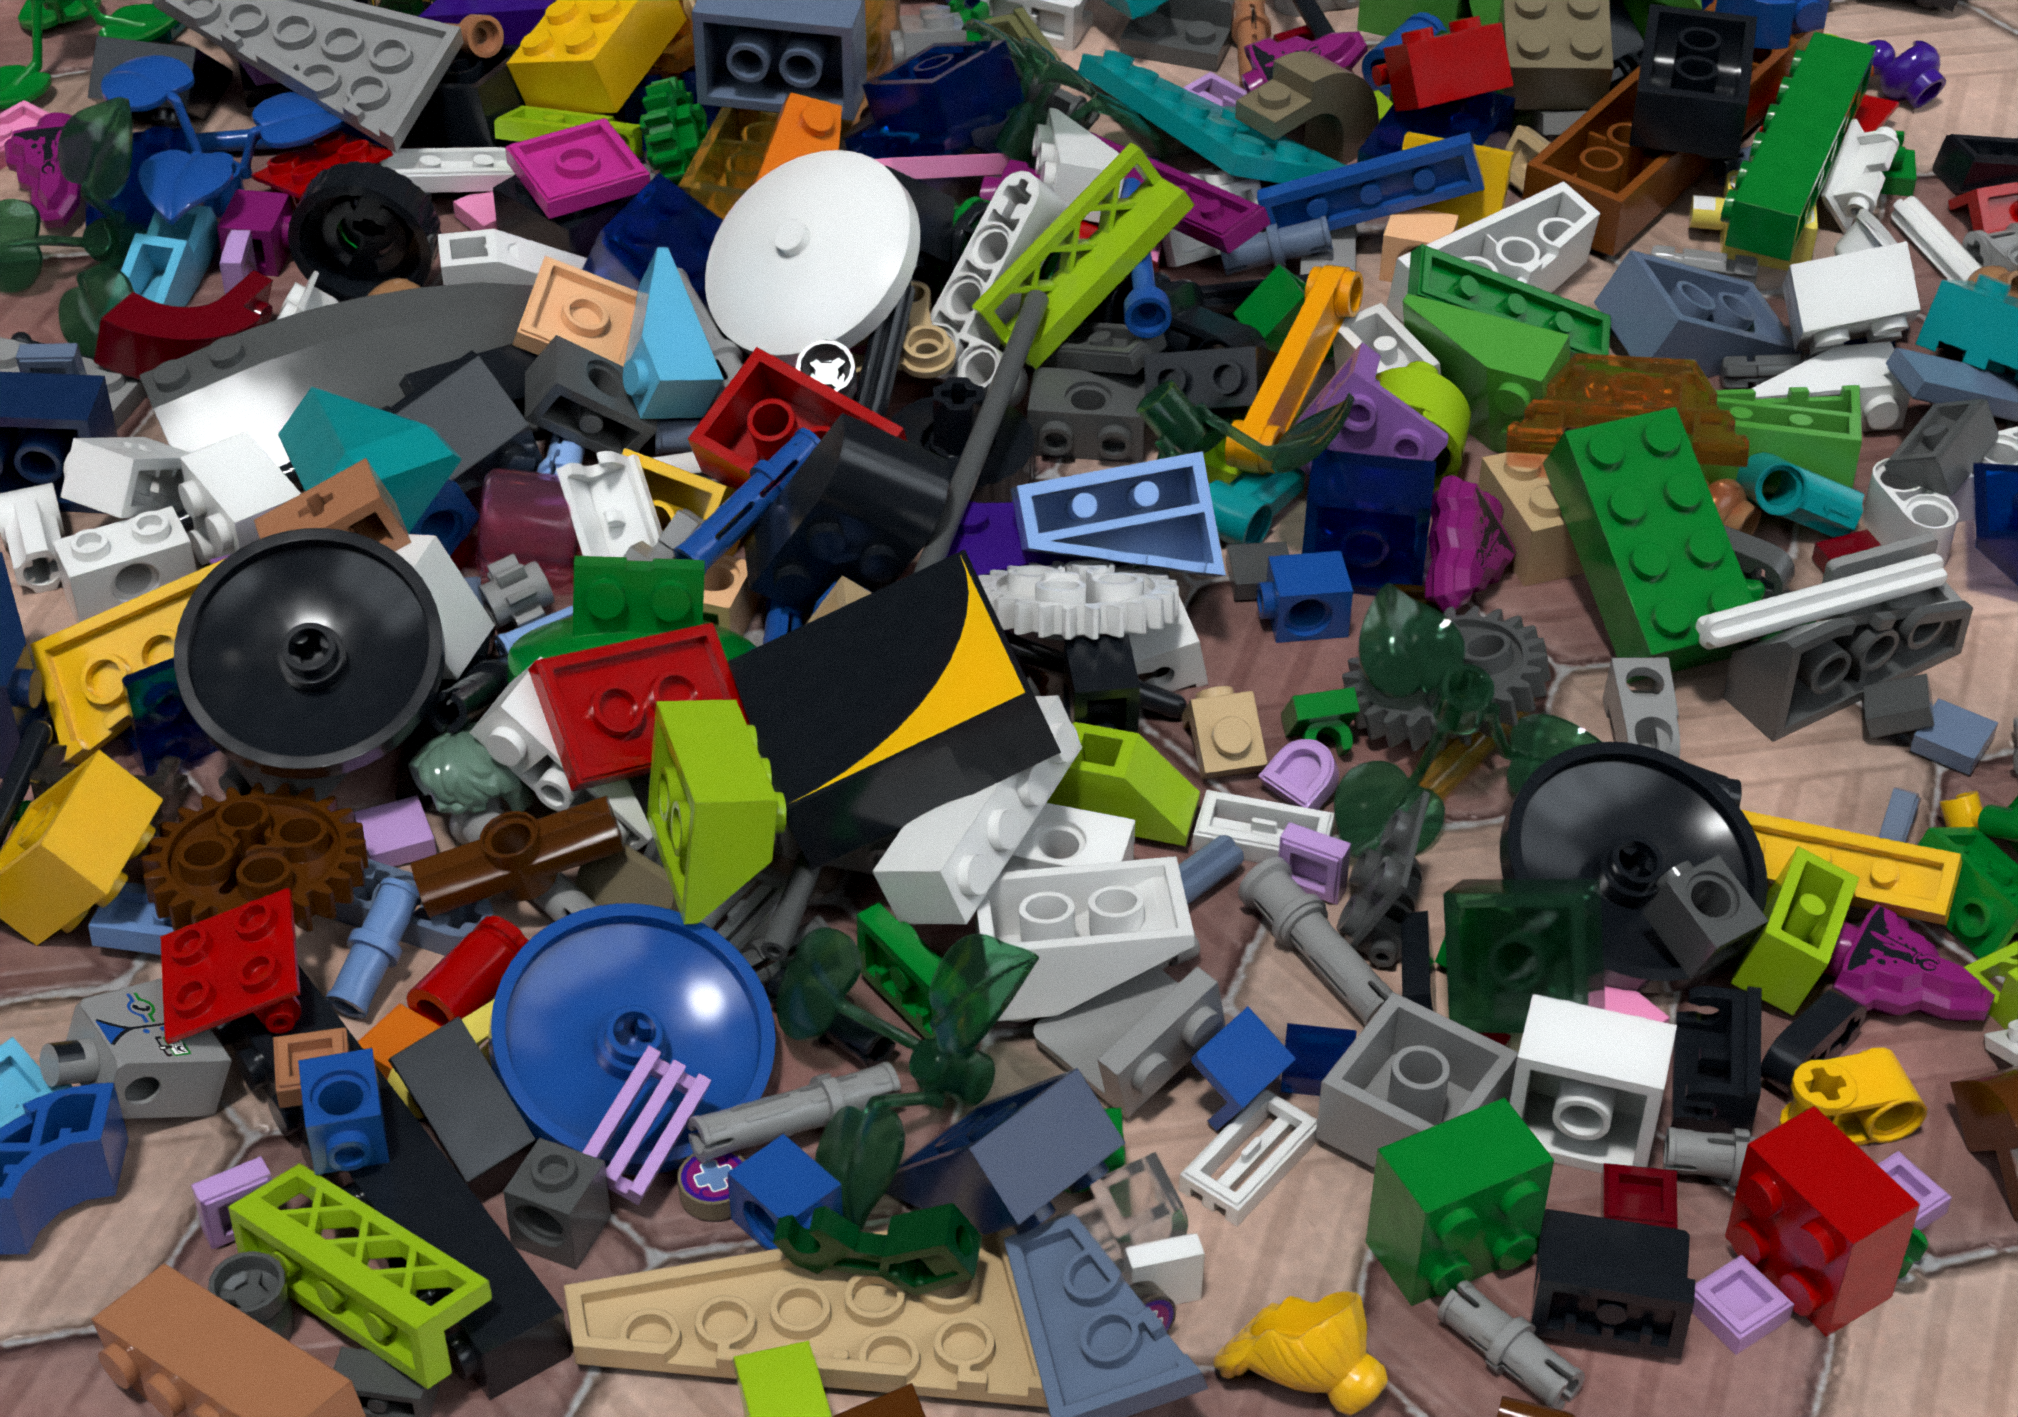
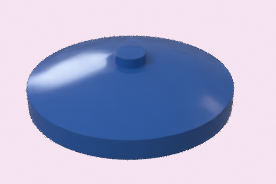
M615 903L583 909L564 916L538 932L520 949L506 969L497 989L490 1017L488 1040L492 1070L533 1136L537 1139L542 1138L583 1152L648 1046L660 1051L659 1058L671 1064L673 1060H676L685 1065V1073L696 1078L700 1073L711 1079L708 1091L693 1116H701L762 1098L772 1071L776 1036L771 1005L760 979L746 958L722 935L702 922L698 924H684L680 913L671 909L636 903ZM650 1075L599 1159L605 1161L607 1168L660 1083V1080ZM676 1089L672 1091L623 1174L638 1175L684 1099L685 1094ZM687 1126L685 1127L658 1173L680 1168L683 1161L693 1154L688 1134L699 1132L698 1130L690 1131Z

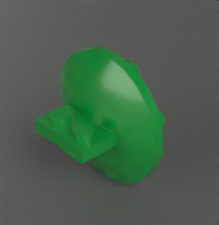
M575 556L573 616L539 626L524 634L513 644L508 654V684L540 656L545 659L711 623L703 620L705 560L653 558V561L627 560V557ZM714 624L727 661L756 648L753 643L740 634Z

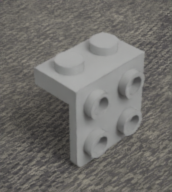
M1155 966L1058 1016L1041 1018L1035 1024L1033 1032L1036 1043L1069 1071L1078 1068L1090 1088L1114 1108H1122V1115L1128 1119L1187 1064L1198 1050L1226 1026L1219 986L1215 979L1197 966L1178 983L1158 966Z

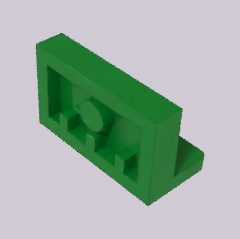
M1976 827L1928 828L1918 845L1959 853L1962 858V867L1947 925L1944 926L1980 959L2006 947L2013 935L2018 933V864Z
M879 902L856 914L858 971L940 1053L993 1023L987 1022L985 1001L960 977L952 965L944 962L918 936L910 924L905 921L899 922Z

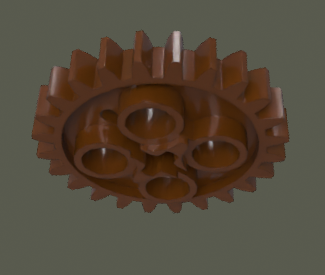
M255 783L250 795L243 796L235 788L229 787L226 790V800L220 802L207 795L201 796V810L195 811L190 808L180 807L177 809L179 823L161 822L159 824L161 837L152 838L148 842L149 855L142 857L143 876L148 902L155 904L156 915L159 919L171 917L174 931L289 887L293 897L295 925L306 932L313 931V916L318 915L333 920L337 917L335 902L352 904L355 901L353 887L365 885L364 869L369 868L362 823H354L353 810L351 808L338 810L337 798L333 795L316 802L315 788L312 787L305 789L297 796L290 795L289 783H283L274 793H265L263 785Z

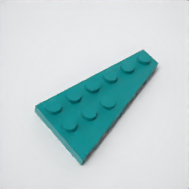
M1105 50L1103 57L1084 53L1082 55L1078 74L1231 176L1284 183L1347 166L1285 136H1281L1274 141L1235 119V107H1222L1159 77V74L1154 71L1133 65L1134 58L1113 50Z

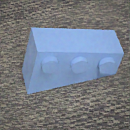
M1203 451L1018 485L1010 489L1023 551L1081 559L1104 560L1117 564L1211 577L1226 576Z

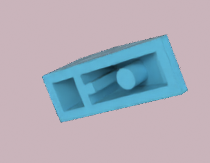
M658 247L638 287L623 368V385L627 394L632 396L640 419L703 418L724 379L669 248Z

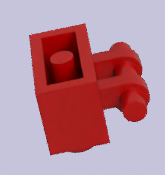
M1480 15L1448 22L1450 32L1434 36L1433 27L1401 33L1403 44L1383 48L1386 63L1373 66V81L1378 87L1390 84L1396 112L1421 109L1512 87L1514 85L1502 22L1481 25Z

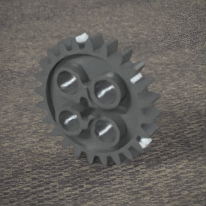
M1473 606L1465 615L1459 616L1456 615L1454 607H1448L1443 617L1435 619L1432 614L1425 611L1422 612L1421 622L1414 625L1404 619L1398 620L1400 631L1391 633L1379 630L1376 632L1379 644L1362 643L1359 646L1361 657L1349 658L1347 662L1350 672L1342 674L1344 687H1355L1360 712L1354 718L1355 727L1357 729L1367 728L1369 739L1371 740L1386 735L1388 746L1392 748L1405 739H1410L1412 751H1418L1426 741H1435L1438 751L1444 750L1449 739L1458 738L1462 744L1469 746L1472 742V734L1479 731L1488 737H1495V724L1500 722L1516 726L1519 724L1516 711L1533 712L1536 709L1534 698L1546 696L1545 682L1551 680L1544 638H1538L1536 627L1534 625L1523 627L1522 617L1519 615L1504 621L1502 609H1496L1487 616L1482 617L1479 606Z

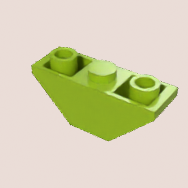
M1073 722L1072 724L1076 728L1082 749L1046 803L1134 819L1135 837L1186 846L1200 802V791L1139 733Z

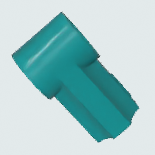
M1766 452L1753 454L1743 462L1738 470L1736 480L1743 486L1750 503L1769 514L1782 516L1833 538L1854 531L1863 513L1864 493L1792 464L1775 454ZM1780 471L1782 478L1780 487L1772 495L1763 497V481L1772 472Z
M1284 458L1280 470L1275 474L1266 473L1260 475L1242 472L1230 484L1222 480H1215L1210 483L1209 488L1219 539L1230 545L1262 543L1270 529L1273 516L1304 489L1305 473Z

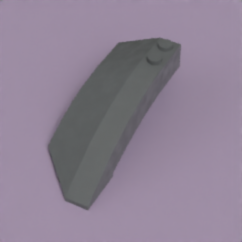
M477 282L420 287L359 297L302 311L245 330L233 336L220 338L210 346L179 359L163 362L155 369L139 376L170 446L192 453L248 431L274 463L280 467L291 461L278 433L311 386L378 409L387 405L391 407L405 397L399 386L405 374L460 359L471 350L475 353H480L513 343L534 285ZM525 404L517 406V409L525 418ZM528 422L532 432L546 430ZM302 484L295 486L298 490L303 488Z

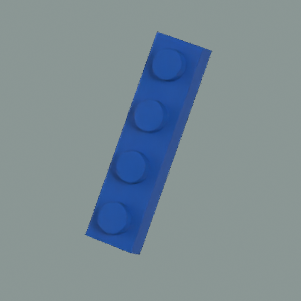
M1470 132L1262 188L1257 190V201L1260 206L1265 207L1271 222L1270 225L1277 223L1278 228L1319 219L1321 216L1326 215L1329 230L1332 231L1485 190L1473 140Z

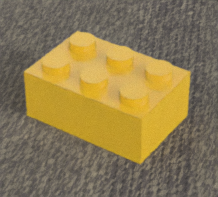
M556 0L546 9L545 15L532 32L522 39L520 47L506 65L526 106L590 114L617 113L687 19L678 0Z

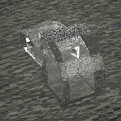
M1153 1152L1104 1175L1090 1185L1094 1199L1040 1224L1042 1225L1075 1214L1123 1273L1125 1248L1186 1235L1188 1217L1185 1207L1157 1153Z

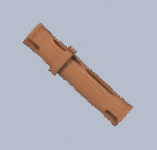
M1235 0L1234 9L1236 17L1232 22L1231 30L1232 38L1238 47L1239 87L1244 90L1245 87L1241 75L1252 70L1246 57L1244 46L1271 37V22L1265 15V0Z

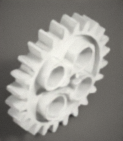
M1095 559L1074 560L1066 564L1061 561H1053L1052 565L1031 562L1029 565L1007 566V571L990 570V575L978 576L1003 630L1014 629V634L1016 635L1035 632L1038 638L1051 640H1071L1083 636L1098 639L1100 634H1108L1120 638L1124 637V633L1145 634L1146 628L1163 629V623H1174V617H1178L1179 586H1177V581L1168 580L1167 574H1154L1153 569L1134 570V565L1115 567V564L1112 562Z

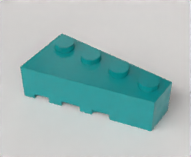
M1979 274L1976 282L1942 280L1915 344L1935 351L1936 348L1958 349L1963 351L1961 356L1963 358L1962 362L1983 370L1987 368L1999 373H2005L2006 369L2016 373L2014 379L2018 381V298L2008 295L2012 286L1983 274Z

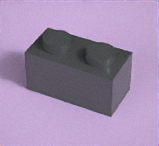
M341 1347L333 1369L352 1381L366 1417H430L439 1390V1383L427 1389L366 1348Z

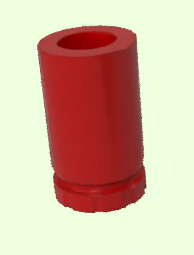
M495 915L485 917L475 926L472 932L468 933L408 992L406 997L408 1008L441 1027L458 1016L463 1019L495 999L497 989L506 969L520 949L529 941L528 938L524 936L519 928L502 917Z

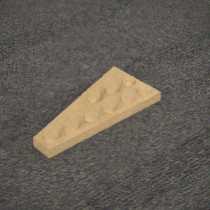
M1011 1228L987 1235L980 1233L982 1241L974 1279L917 1296L881 1277L826 1269L819 1274L813 1273L792 1264L779 1248L564 1285L576 1364L737 1379L733 1356L809 1341L823 1387L889 1393L912 1383L916 1394L919 1396L1048 1407L1003 1239L1012 1235ZM888 1230L872 1233L887 1235Z

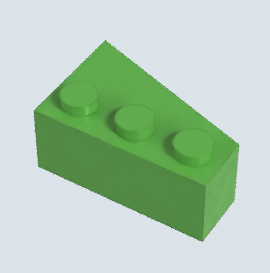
M1842 385L1840 396L1809 397L1807 387H1789L1787 398L1755 399L1756 392L1754 389L1682 391L1678 413L1704 478L1709 484L1725 478L1737 481L1738 470L1743 462L1753 454L1766 452L1775 454L1792 464L1853 488L1862 444L1860 385ZM1780 471L1772 472L1763 481V496L1772 495L1780 487L1782 480Z

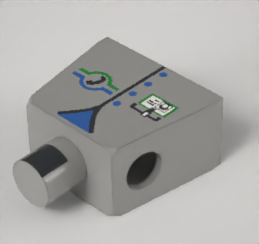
M162 978L83 998L75 1006L66 1041L47 1043L42 1047L40 1053L41 1074L45 1083L50 1087L80 1083V1085L114 1083L123 1119L215 1115L232 1061L211 1029L169 1045L166 1043Z

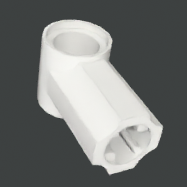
M53 482L0 493V533L4 548L9 547L17 585L27 586L33 589L35 593L57 589L61 577L52 541L61 539L65 532Z

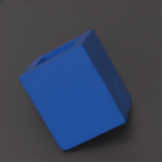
M1248 1006L1191 1058L1192 1064L1227 1102L1207 1120L1216 1132L1296 1060Z

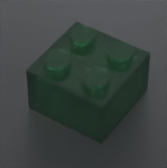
M1462 879L1443 893L1450 1020L1477 1033H1523L1533 994L1605 1009L1600 879Z

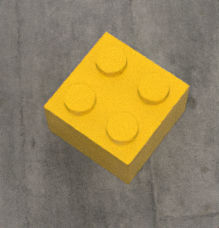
M101 750L96 751L30 803L0 851V919L38 946L59 929L66 934L74 930L87 915L92 905L97 904L101 908L106 907L119 894L127 882L128 875L121 871L127 860H132L139 855L154 836L156 828L150 824V821L163 799Z

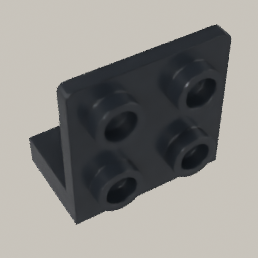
M1546 1209L1538 1243L1530 1323L1536 1327L1535 1336L1681 1359L1695 1298L1696 1280L1687 1278L1690 1245L1689 1233L1680 1229Z

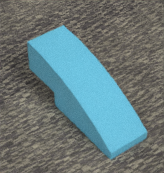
M197 205L187 211L173 225L168 224L155 211L147 233H135L104 315L132 292L164 305L186 307L199 286L219 243L217 230L219 222L212 208Z

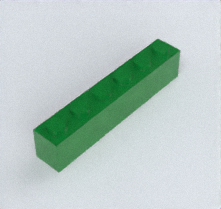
M1814 32L1806 50H1796L1791 63L1789 77L1784 76L1781 81L1776 104H1770L1762 132L1757 131L1754 137L1749 161L1743 160L1736 179L1735 190L1729 189L1726 195L1720 221L1729 223L1725 241L1726 246L1790 262L1833 167L1851 119L1855 118L1867 91L1876 46Z

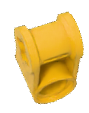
M1878 1047L1864 1050L1858 1054L1826 1060H1810L1802 1063L1795 1070L1792 1078L1793 1101L1788 1103L1781 1111L1778 1126L1815 1106L1857 1146L1875 1142L1890 1143L1908 1136L1920 1127L1927 1117V1107L1892 1050Z

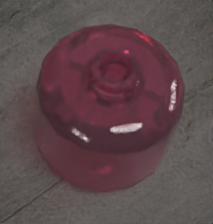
M505 468L490 470L485 475L480 500L479 515L481 517L478 519L475 559L478 576L483 581L489 582L487 565L514 553L519 564L526 565L536 561L545 574L551 589L564 587L569 583L574 574V558L578 552H581V548L572 523L571 508L564 497L558 474Z

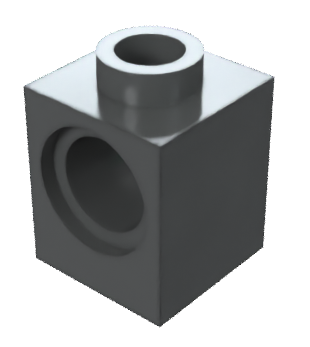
M1720 855L1696 867H1693L1690 861H1684L1671 868L1657 880L1655 885L1659 892L1643 912L1645 918L1691 980L1743 953L1768 922L1765 915Z
M542 1138L538 1139L503 1191L510 1240L513 1246L577 1270L611 1217L605 1161Z

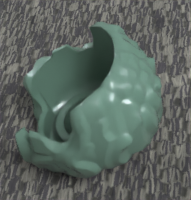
M477 722L468 723L454 733H448V728H446L439 736L422 746L408 763L415 784L425 796H432L436 809L441 813L459 815L467 811L472 813L487 810L488 799L503 797L512 811L522 812L531 807L533 803V790L515 775L508 766L497 762L488 753L486 747L469 733Z

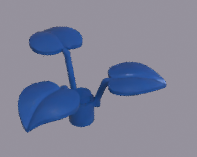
M161 55L134 58L104 74L101 82L103 98L107 103L119 110L126 112L148 111L159 107L167 101L176 112L192 151L191 155L180 150L159 152L144 161L138 172L140 186L148 203L170 225H173L187 211L203 203V206L211 207L216 218H222L236 189L245 190L243 180L252 177L251 163L256 143L260 138L270 148H290L316 140L347 125L346 122L296 92L275 95L264 100L254 108L252 117L257 126L252 127L248 131L241 163H238L229 153H203L183 102L177 95L190 89L195 83L191 69L182 61Z

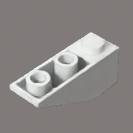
M1049 108L1046 125L1037 124L1032 145V156L1037 157L1035 174L1040 175V181L1064 199L1067 207L1120 154L1055 108ZM1124 178L1120 182L1118 198L1121 197ZM1092 211L1083 220L1099 223L1101 211Z
M496 229L438 234L443 285L477 282L534 285L544 256L612 281L610 265Z
M1891 342L1835 346L1751 388L1756 392L1755 399L1787 398L1789 387H1807L1809 397L1840 396L1842 385H1860L1862 432L1902 429L1910 399L1908 392L1885 364L1895 350Z
M529 667L526 668L508 684L469 733L486 747L488 753L497 762L508 766L515 775L527 784L543 804L556 812L607 795L624 843L638 851L650 842L653 835L628 779L571 792L530 677Z

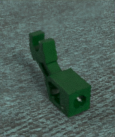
M954 1203L891 1216L887 1235L859 1231V1226L827 1206L814 1208L809 1229L802 1227L793 1214L778 1218L773 1243L792 1264L819 1274L826 1269L881 1277L915 1296L974 1279L982 1241V1235Z

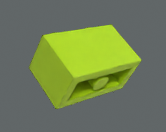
M1797 846L1767 892V901L1763 914L1768 922L1742 953L1731 984L1745 991L1747 986L1762 988L1763 1001L1794 1015L1829 964L1859 877Z

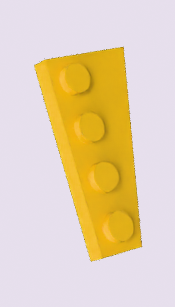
M224 559L30 644L37 670L40 671L42 676V687L65 762L74 765L81 764L179 689L174 667V645L178 624L196 588Z

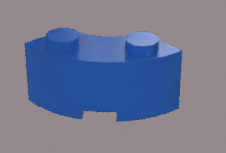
M94 1083L75 1086L37 1097L22 1104L25 1114L0 1128V1254H29L39 1231L60 1212L86 1200L116 1196L129 1138L114 1083Z

